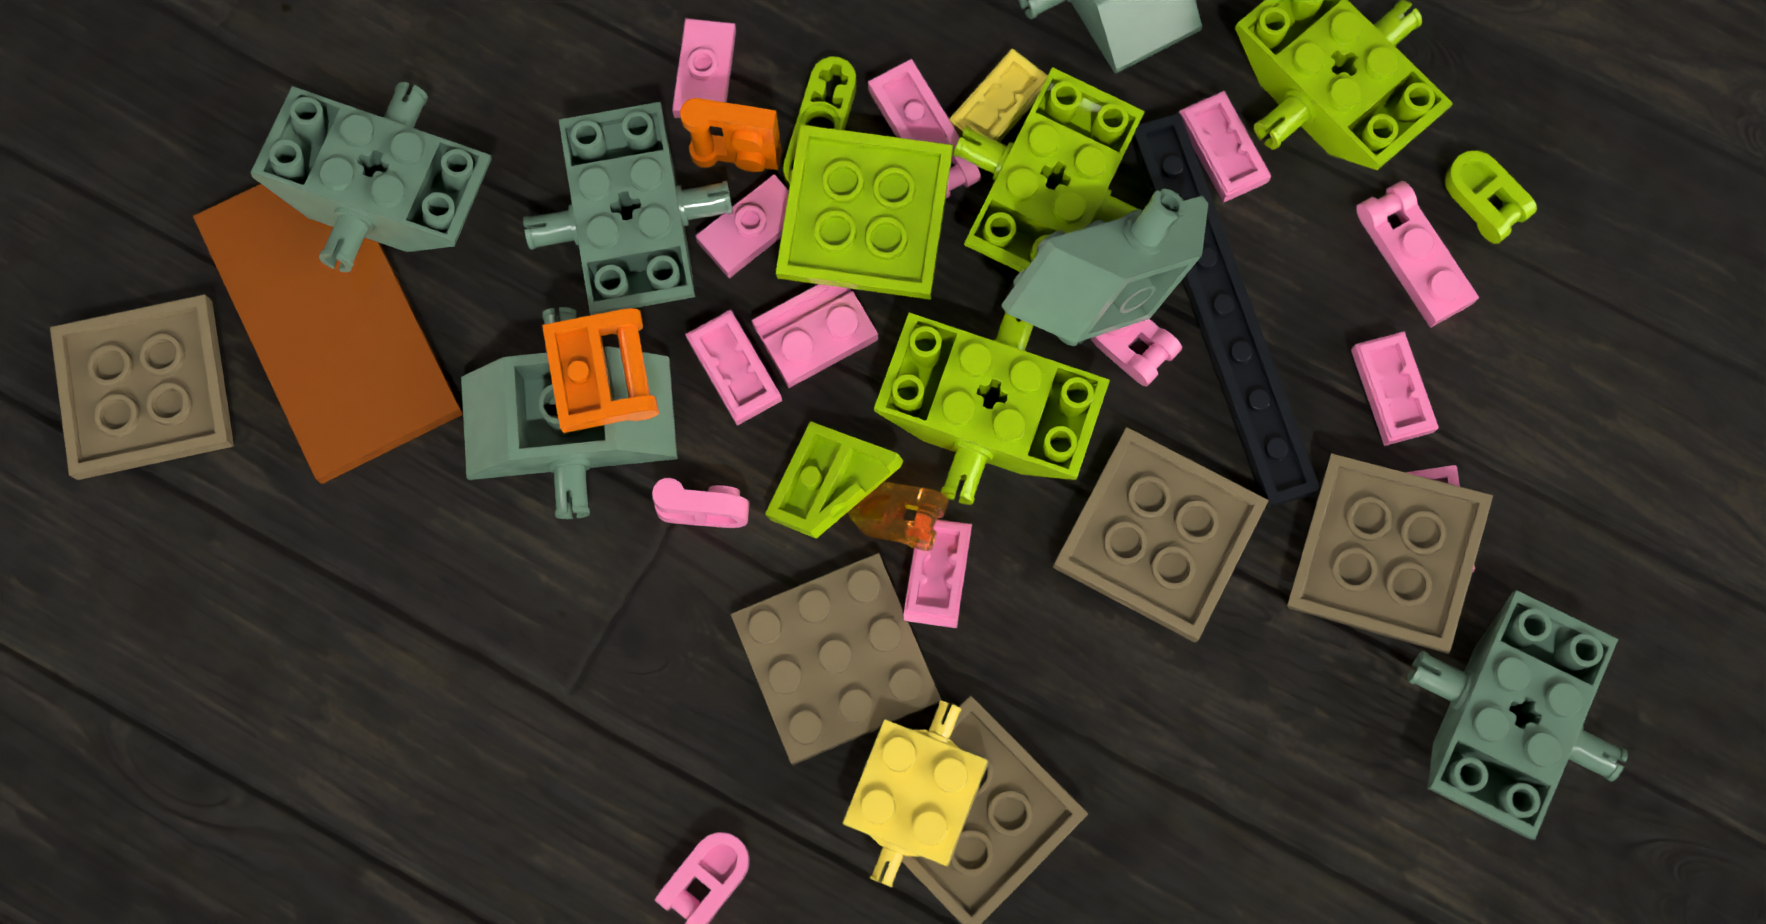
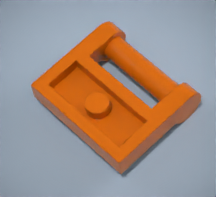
M702 98L689 99L682 105L680 117L684 128L690 132L692 140L689 145V152L692 161L697 166L702 168L711 167L718 161L735 163L740 169L749 172H762L765 168L778 170L782 151L776 110ZM710 126L722 128L724 137L711 135Z
M633 308L621 309L542 325L559 426L563 433L627 420L641 421L656 417L659 414L657 399L655 396L650 395L639 331L643 328L640 310ZM610 334L618 336L629 397L613 401L602 342V336Z

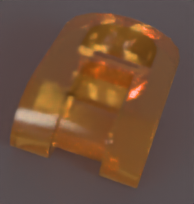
M883 482L848 512L850 519L864 535L905 543L912 548L929 551L933 548L937 532L934 530L937 518L944 516L949 500L945 495L935 490ZM907 509L917 510L914 521L903 520Z

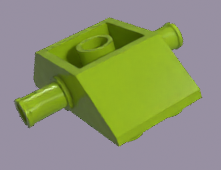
M1264 0L1239 21L1235 27L1260 86L1279 104L1266 117L1254 124L1257 137L1262 140L1270 133L1271 137L1264 145L1271 149H1276L1281 145V142L1301 126L1329 155L1379 170L1453 104L1395 47L1412 30L1417 29L1421 25L1422 19L1419 11L1415 8L1405 17L1403 13L1412 4L1408 1L1400 0L1392 10L1373 25L1348 0Z
M1052 67L1015 143L1010 142L1006 146L966 126L962 133L963 137H960L955 147L953 156L994 174L993 180H995V183L964 245L1022 272L1029 267L1037 256L1038 245L1049 235L1057 231H1064L1066 234L1078 231L1097 220H1103L1105 223L1121 219L1131 211L1137 210L1138 208L1110 196L1112 190L1108 189V186L1145 111ZM1046 183L1055 185V190L1047 188Z
M909 312L876 401L874 412L924 442L956 452L945 485L940 493L954 501L960 481H964L959 503L972 505L986 463L1021 475L1076 480L1110 380L1027 352L1025 349L1034 325L1023 320L1018 322L1016 317L1006 312L996 340H990ZM994 396L998 399V402L995 403L993 409H987L983 407V397Z

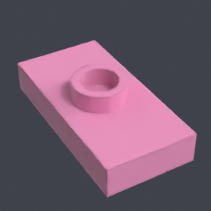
M693 19L685 20L672 110L674 118H681L680 109L682 105L692 98L727 102L736 36L735 24Z
M1225 91L1179 111L1191 144L1223 203L1268 183L1271 174Z
M774 174L732 207L733 214H723L696 235L698 244L728 278H731L782 237L789 190Z
M731 310L685 334L737 426L782 401L779 391Z
M1405 332L1362 342L1353 346L1351 352L1384 446L1434 433L1439 427Z
M919 517L904 608V621L957 628L972 524Z

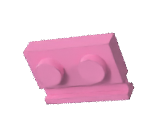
M818 284L752 320L756 333L760 336L788 388L878 340L876 329L850 288Z

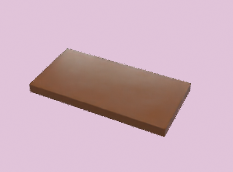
M262 184L193 216L311 471L318 482L324 484L463 415L457 398L381 243L364 237L353 262L352 270L350 272L339 271L341 264L339 260L335 268L332 269L320 261L319 254L324 249L333 227L307 218Z

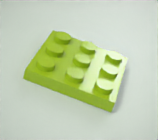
M800 125L776 268L777 278L931 300L953 145Z

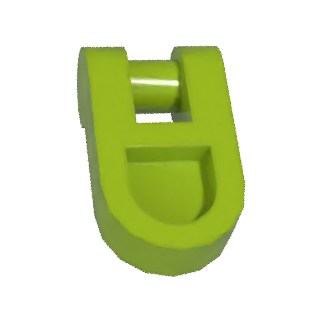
M1480 151L1465 152L1457 157L1446 172L1445 184L1447 191L1477 223L1483 237L1493 244L1500 243L1511 234V226L1514 223L1526 221L1537 210L1533 198L1487 153ZM1494 194L1503 203V207L1499 210L1488 201Z

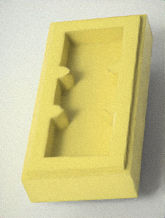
M1011 49L953 114L949 121L960 137H963L962 133L965 127L969 126L973 130L1000 142L1035 103L1048 75Z

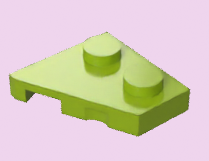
M810 421L765 515L775 523L817 539L901 467L903 459L896 452Z

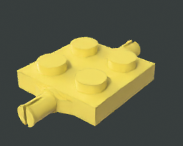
M944 701L939 702V707L929 731L910 730L884 719L843 821L844 825L870 835L883 847L870 879L881 882L889 862L882 883L890 887L893 886V881L903 856L924 857L948 867L988 765V760L961 750L954 742L949 740L962 709L951 705L946 721L943 724L950 707L949 703Z

